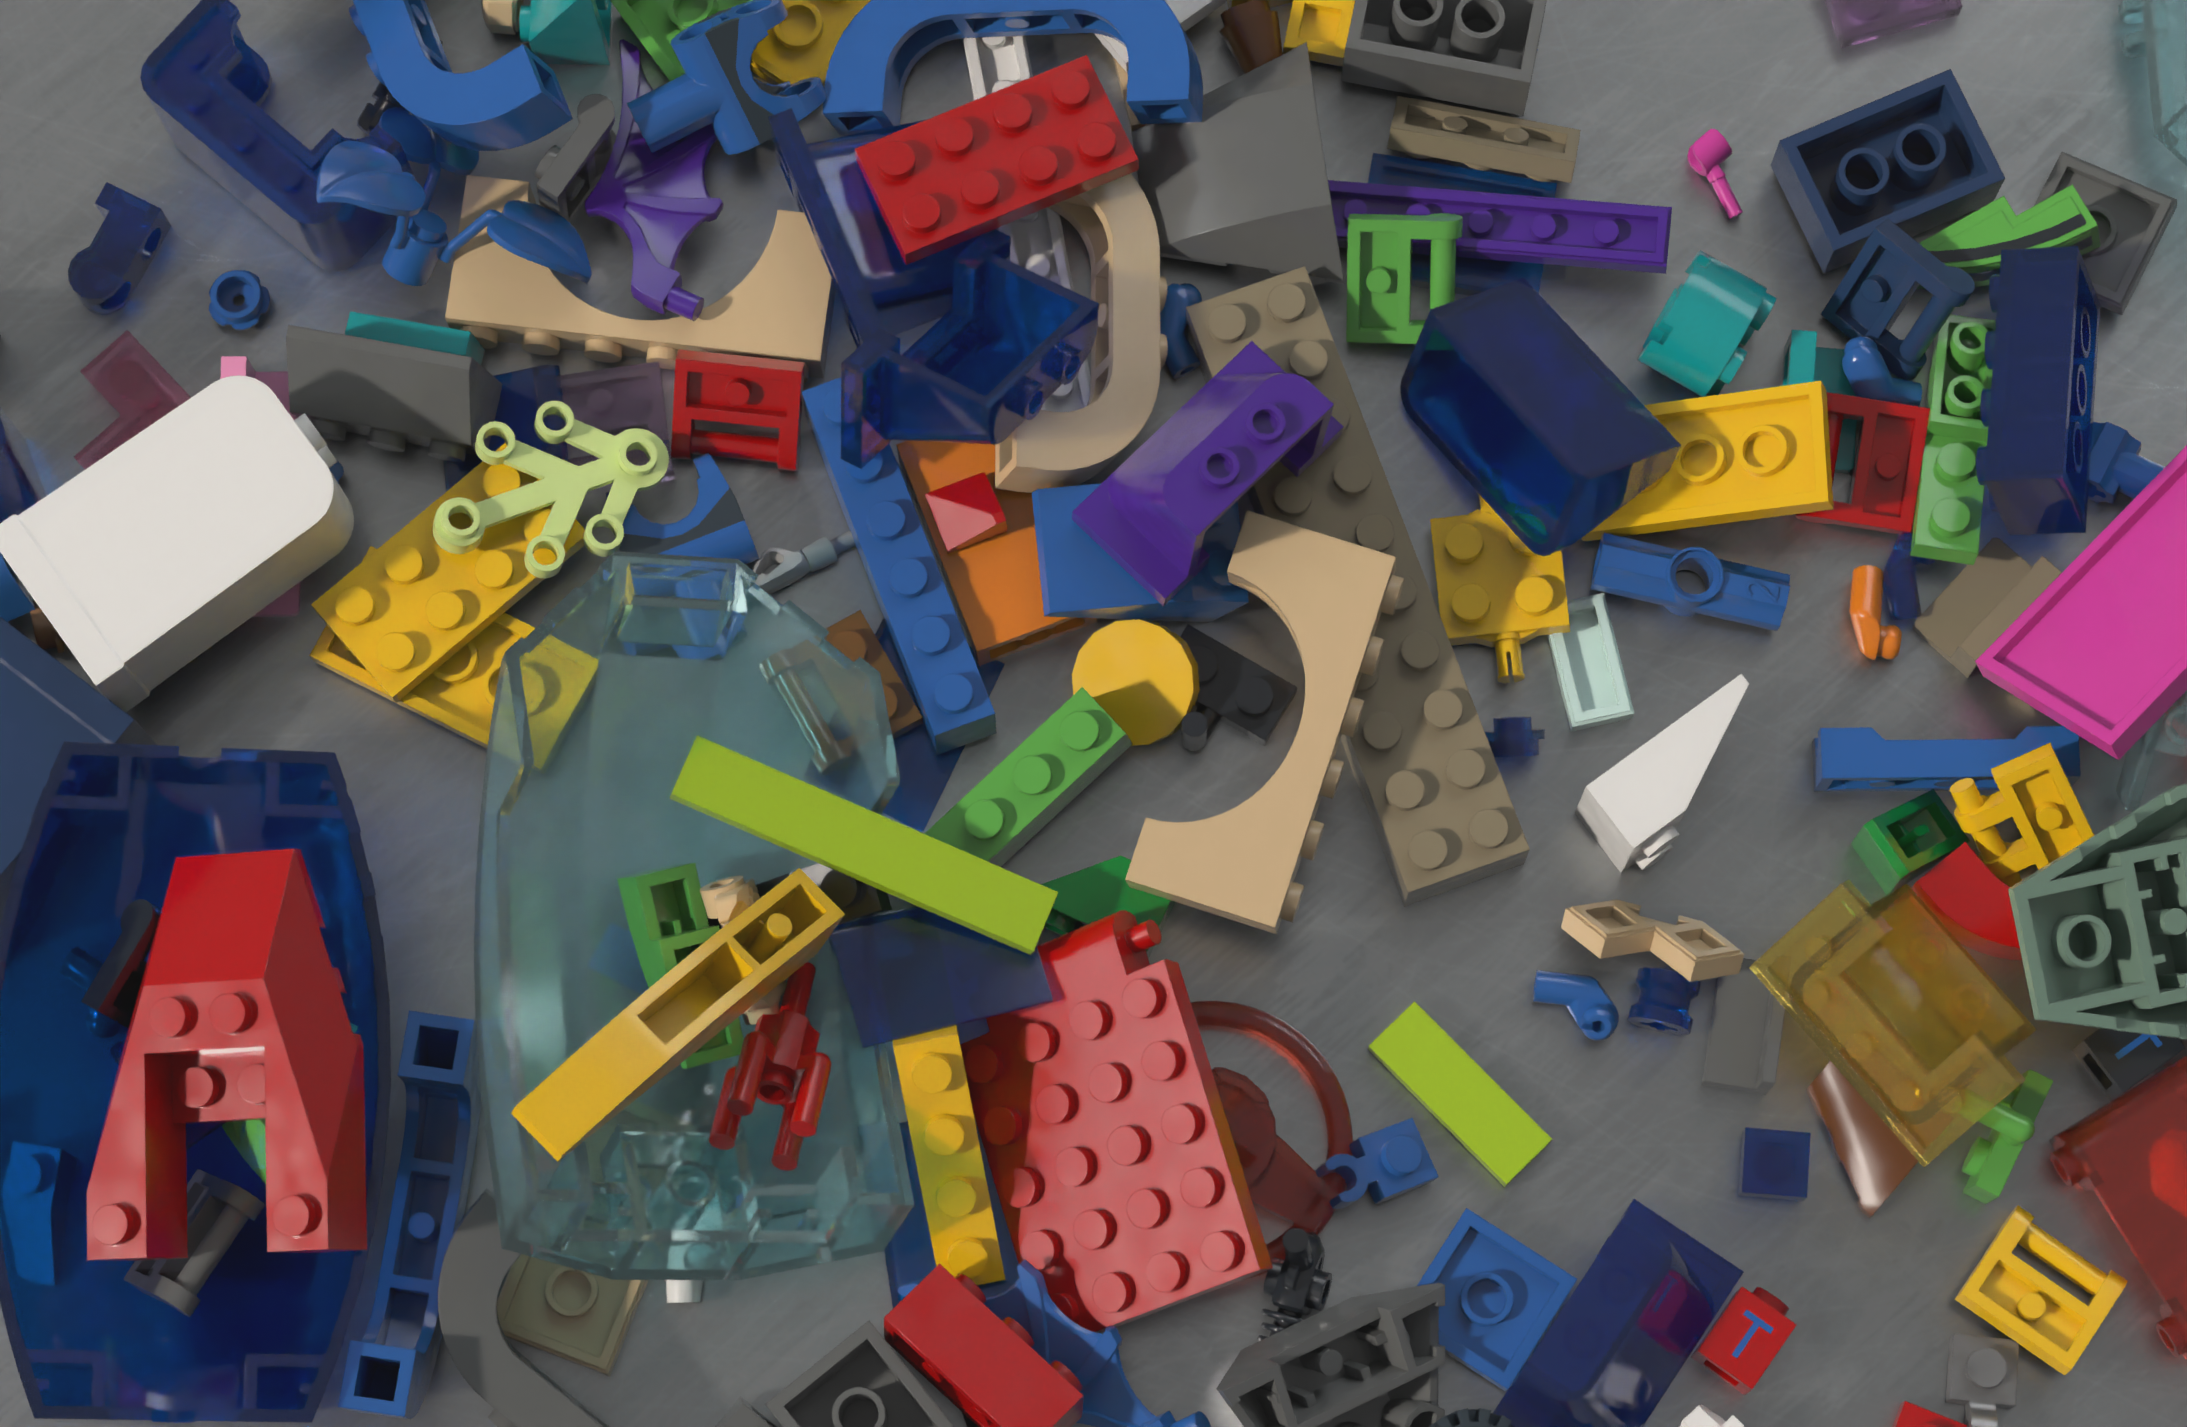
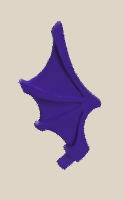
M621 39L619 41L622 69V105L619 129L606 168L597 185L586 199L584 210L588 217H605L617 223L624 230L631 243L633 253L631 293L635 299L647 308L663 315L669 310L687 319L696 321L703 309L704 298L681 289L682 276L679 272L675 271V264L678 254L689 235L703 222L716 220L723 210L724 204L722 200L710 197L704 179V166L711 146L718 138L710 124L651 153L626 103L653 89L642 68L641 52L637 46L625 39Z

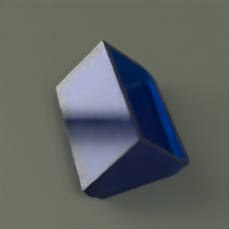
M1525 278L1430 309L1401 379V400L1408 416L1532 552L1540 556H1548L1571 547L1670 470L1681 447V444Z

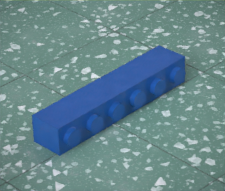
M859 370L801 391L806 419L849 530L852 533L856 548L936 754L939 755L996 734L995 711L862 371Z

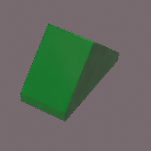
M1932 789L1871 819L1863 825L1851 842V845L1885 894L1889 896L1941 862L1964 842L1969 843L1970 840L1961 830L1959 824L1936 791Z

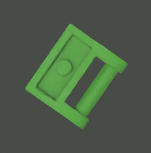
M1437 213L1427 216L1349 215L1346 342L1449 345L1460 342L1461 322L1454 319L1456 239L1461 238L1463 235L1462 216L1448 213ZM1412 239L1431 240L1429 319L1411 320Z

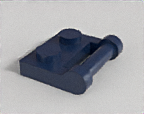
M1887 218L1874 229L1821 312V315L1850 339L1860 336L1871 338L1877 344L1878 351L1882 354L1888 370L1899 378L1912 380L1917 377L1927 362L1925 352L1954 308L1965 305L1975 289V283L1967 272L1957 267H1947ZM1920 284L1933 296L1905 339L1899 340L1889 330Z

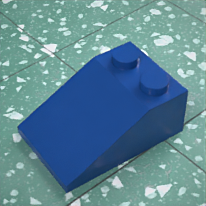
M1100 484L1044 488L1032 492L1044 616L1106 619L1146 618L1149 620L1212 622L1249 602L1248 591L1229 583L1227 574L1241 530L1238 501L1205 531L1202 548L1210 555L1209 563L1163 607L1072 520L1073 510Z

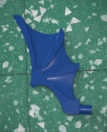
M1024 1260L1018 1264L1019 1278L1012 1286L998 1295L986 1298L987 1301L984 1305L1001 1320L1007 1316L1013 1318L1029 1333L1034 1341L1032 1349L1049 1364L1054 1360L1061 1362L1078 1378L1082 1385L1080 1392L1084 1395L1082 1417L1076 1423L1094 1427H1211L1208 1418L1200 1411L1178 1421L1174 1419L1170 1410L1158 1416L1152 1414L1135 1395L1126 1379L1119 1355V1348L1122 1345L1123 1339L1116 1326H1108L1104 1333H1096L1073 1322L1051 1300L1043 1274L1028 1261ZM916 1279L902 1284L898 1288V1293L905 1297L923 1279Z

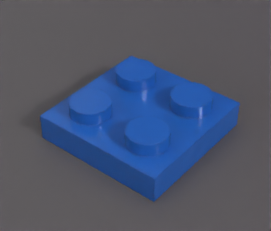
M1466 1208L1417 1286L1433 1283L1445 1284V1306H1439V1344L1445 1346L1446 1354L1507 1392L1576 1283L1577 1278Z

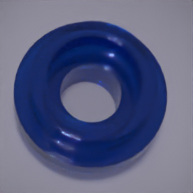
M1531 716L1493 718V730L1484 731L1494 757L1539 755V739H1545V729L1532 728Z

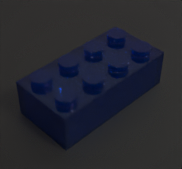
M2078 246L2001 250L2000 274L1991 275L1989 282L1990 307L1993 313H1997L1996 331H1988L1985 337L1986 365L1989 370L1993 369L1991 388H1984L1981 393V419L1983 426L1988 427L1987 446H1979L1977 450L1976 471L1978 482L1980 485H1987L1990 508L1992 512L2000 513L2009 535L2086 533L2101 305Z

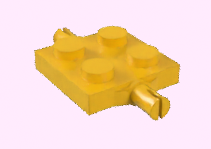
M1491 470L1493 494L1490 495L1487 471L1476 475L1480 509L1467 515L1430 519L1439 611L1451 646L1478 643L1495 647L1498 682L1510 683L1507 662L1509 658L1512 662L1514 682H1519L1525 679L1520 644H1524L1537 636L1570 632L1556 504L1520 509L1505 506L1503 473Z

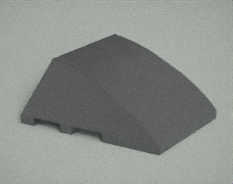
M1307 42L1203 95L1202 122L1146 124L1131 132L1133 148L1139 159L1138 181L1151 206L1156 221L1161 257L1221 266L1234 264L1267 269L1270 273L1283 274L1305 266L1309 276L1324 278L1326 282L1345 284Z
M1433 1283L1351 1297L1242 1349L1216 1389L1244 1427H1429L1445 1416V1410L1438 1407V1367L1445 1364V1346L1439 1344V1306H1445V1284Z

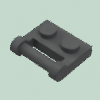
M590 94L580 101L577 107L578 127L562 149L557 145H553L547 151L535 171V177L540 179L537 182L540 206L558 213L568 222H570L601 178L616 140V134L612 130L615 122V108L612 101L601 94Z
M197 1169L187 1184L188 1258L137 1260L133 1263L123 1280L142 1293L191 1317L201 1302L197 1295L248 1219L255 1222L266 1205L243 1188Z

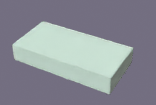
M1600 593L1568 600L1570 632L1553 633L1547 635L1570 731L1633 718L1634 709L1605 594Z

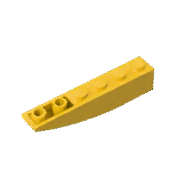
M798 868L711 936L634 1000L514 1107L511 1114L559 1162L820 951L845 913Z

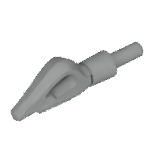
M851 531L830 541L824 536L805 548L794 552L780 547L766 549L755 564L752 574L737 598L740 606L743 607L753 599L759 600L794 583L809 571L812 573L837 562V554L855 546ZM779 565L771 573H763L769 566Z

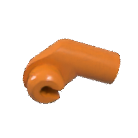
M1863 565L1855 568L1852 572L1849 609L1859 651L1874 661L1876 656L1892 660L1899 655L1902 632L1895 625H1881L1884 572L1876 566Z

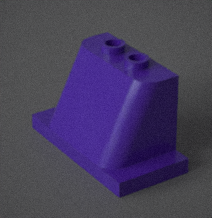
M1251 341L1073 510L1072 520L1164 607L1209 563L1210 555L1202 548L1205 531L1278 461L1296 477L1301 475L1342 435L1344 426L1331 415L1334 404L1312 383L1302 376L1286 373Z

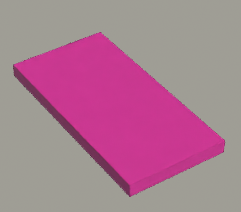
M2187 445L1975 661L1983 677L2117 760H2120L2187 690Z

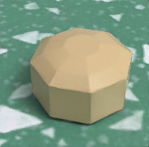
M482 0L483 19L490 33L515 35L516 32H519L521 5H524V0Z

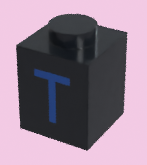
M2100 1028L2084 1039L2072 1051L2108 1099L2113 1102L2174 1058L2186 1047L2179 1038Z

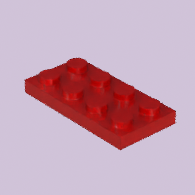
M1087 55L855 148L856 161L906 265L1139 170V159Z

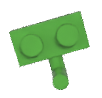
M2029 1069L2016 1077L2015 1082L2005 1079L1994 1099L1969 1087L1965 1089L1958 1102L1956 1111L1992 1128V1131L1987 1140L1980 1136L1975 1140L1964 1161L1962 1172L1970 1175L1962 1193L1984 1204L2000 1196L2024 1143L2034 1135L2035 1119L2053 1080Z

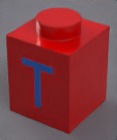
M1742 1286L1734 1293L1691 1358L1740 1393L1746 1395L1757 1384L1797 1324L1785 1317L1789 1308L1779 1298L1761 1287H1756L1753 1293H1751Z

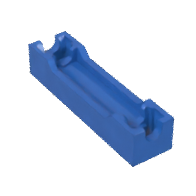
M2027 726L2015 739L1885 740L1871 727L1820 728L1818 738H1814L1812 741L1814 792L1930 791L1932 789L1935 791H1950V787L1955 782L1964 778H1972L1978 790H1999L1991 772L1992 768L2048 743H2051L2071 786H2073L2081 777L2079 736L2064 726Z

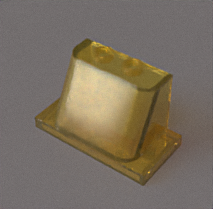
M1848 879L1833 890L1749 967L1923 1167H1926L2026 1080L2006 1057L2035 1033L2037 1029L1908 884L1870 904Z

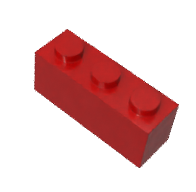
M939 1263L884 1317V1339L978 1427H1072L1082 1417L1084 1395L1080 1392L1082 1385L1078 1378L1061 1362L1054 1360L1049 1364L1032 1349L1034 1346L1032 1337L1017 1321L1008 1316L1001 1320L984 1305L987 1301L984 1293L966 1275L958 1273L954 1277Z

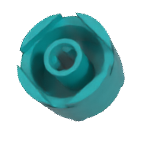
M1700 250L1685 271L1689 274L1685 283H1681L1678 288H1675L1642 347L1644 350L1639 354L1637 360L1697 395L1705 397L1706 394L1709 396L1719 395L1725 383L1729 384L1748 352L1738 345L1745 346L1754 331H1759L1777 298L1766 292L1767 287Z

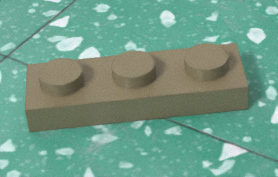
M1397 96L1387 149L1402 151L1406 155L1417 159L1434 157L1461 162L1476 170L1498 169L1525 174L1527 177L1540 182L1557 180L1571 183L1581 130Z

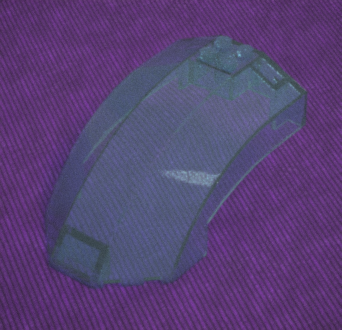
M615 551L599 566L597 572L580 588L575 587L544 616L542 623L526 638L523 639L521 637L504 653L497 683L485 763L478 834L475 887L474 980L479 1078L501 1248L613 1280H744L883 1252L914 1207L883 1031L873 916L834 929L820 951L808 961L815 966L816 974L805 1017L809 1018L811 1026L820 1033L816 1052H823L828 1055L832 1067L816 1133L813 1136L804 1137L798 1164L794 1170H780L771 1162L784 1109L781 1105L768 1104L757 1097L753 1112L741 1118L735 1146L732 1149H717L709 1143V1136L725 1074L729 1068L737 1065L739 1055L688 1069H682L681 1064H679L559 1162L511 1114L514 1107L620 1012L649 989L630 932L617 878L674 864L695 862L700 887L702 888L711 882L740 875L744 877V880L753 878L755 884H759L794 872L798 868L802 869L817 864L815 861L669 799L697 735L880 815L899 786L900 772L880 672L861 657L853 662L826 640L829 631L790 600L784 605L779 603L755 583L759 575L739 559ZM784 993L780 996V997H781V1001L779 1002L780 1007H781V1003H782V999H783ZM740 1015V1025L743 1038H745L748 1033L755 1031L756 1024L745 1025L743 1017Z

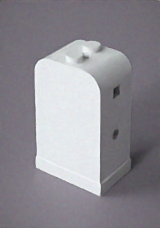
M237 375L225 377L210 384L21 514H13L0 523V553L96 687L111 702L124 712H127L147 698L150 691L339 554L352 535L354 515L348 498L329 469L337 463V460L306 414L304 413L294 420L266 384L252 377Z

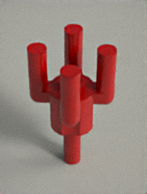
M806 962L788 977L779 1013L763 1014L757 1020L755 1031L745 1036L737 1065L729 1068L725 1074L709 1136V1143L713 1147L721 1150L732 1149L735 1146L741 1118L753 1112L756 1097L768 1104L781 1105L784 1110L771 1162L776 1168L784 1171H791L797 1167L804 1137H810L816 1133L832 1067L828 1055L823 1052H816L820 1033L811 1026L809 1018L805 1017L816 974V968L810 962Z

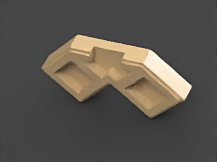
M1617 899L1572 906L1565 909L1561 929L1600 959L1651 951L1690 982L1740 973L1744 953L1703 921L1679 915L1677 924L1674 925L1639 916L1641 905Z

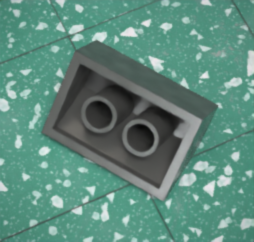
M1355 0L1345 47L1341 81L1524 116L1547 0Z
M288 325L286 349L290 412L296 417L305 413L322 438L344 441L346 432L367 435V443L369 445L397 452H404L406 443L429 447L428 455L457 463H464L466 454L477 455L475 451L477 434L483 425L495 421L503 384L472 357ZM491 436L484 439V444L487 448H489Z

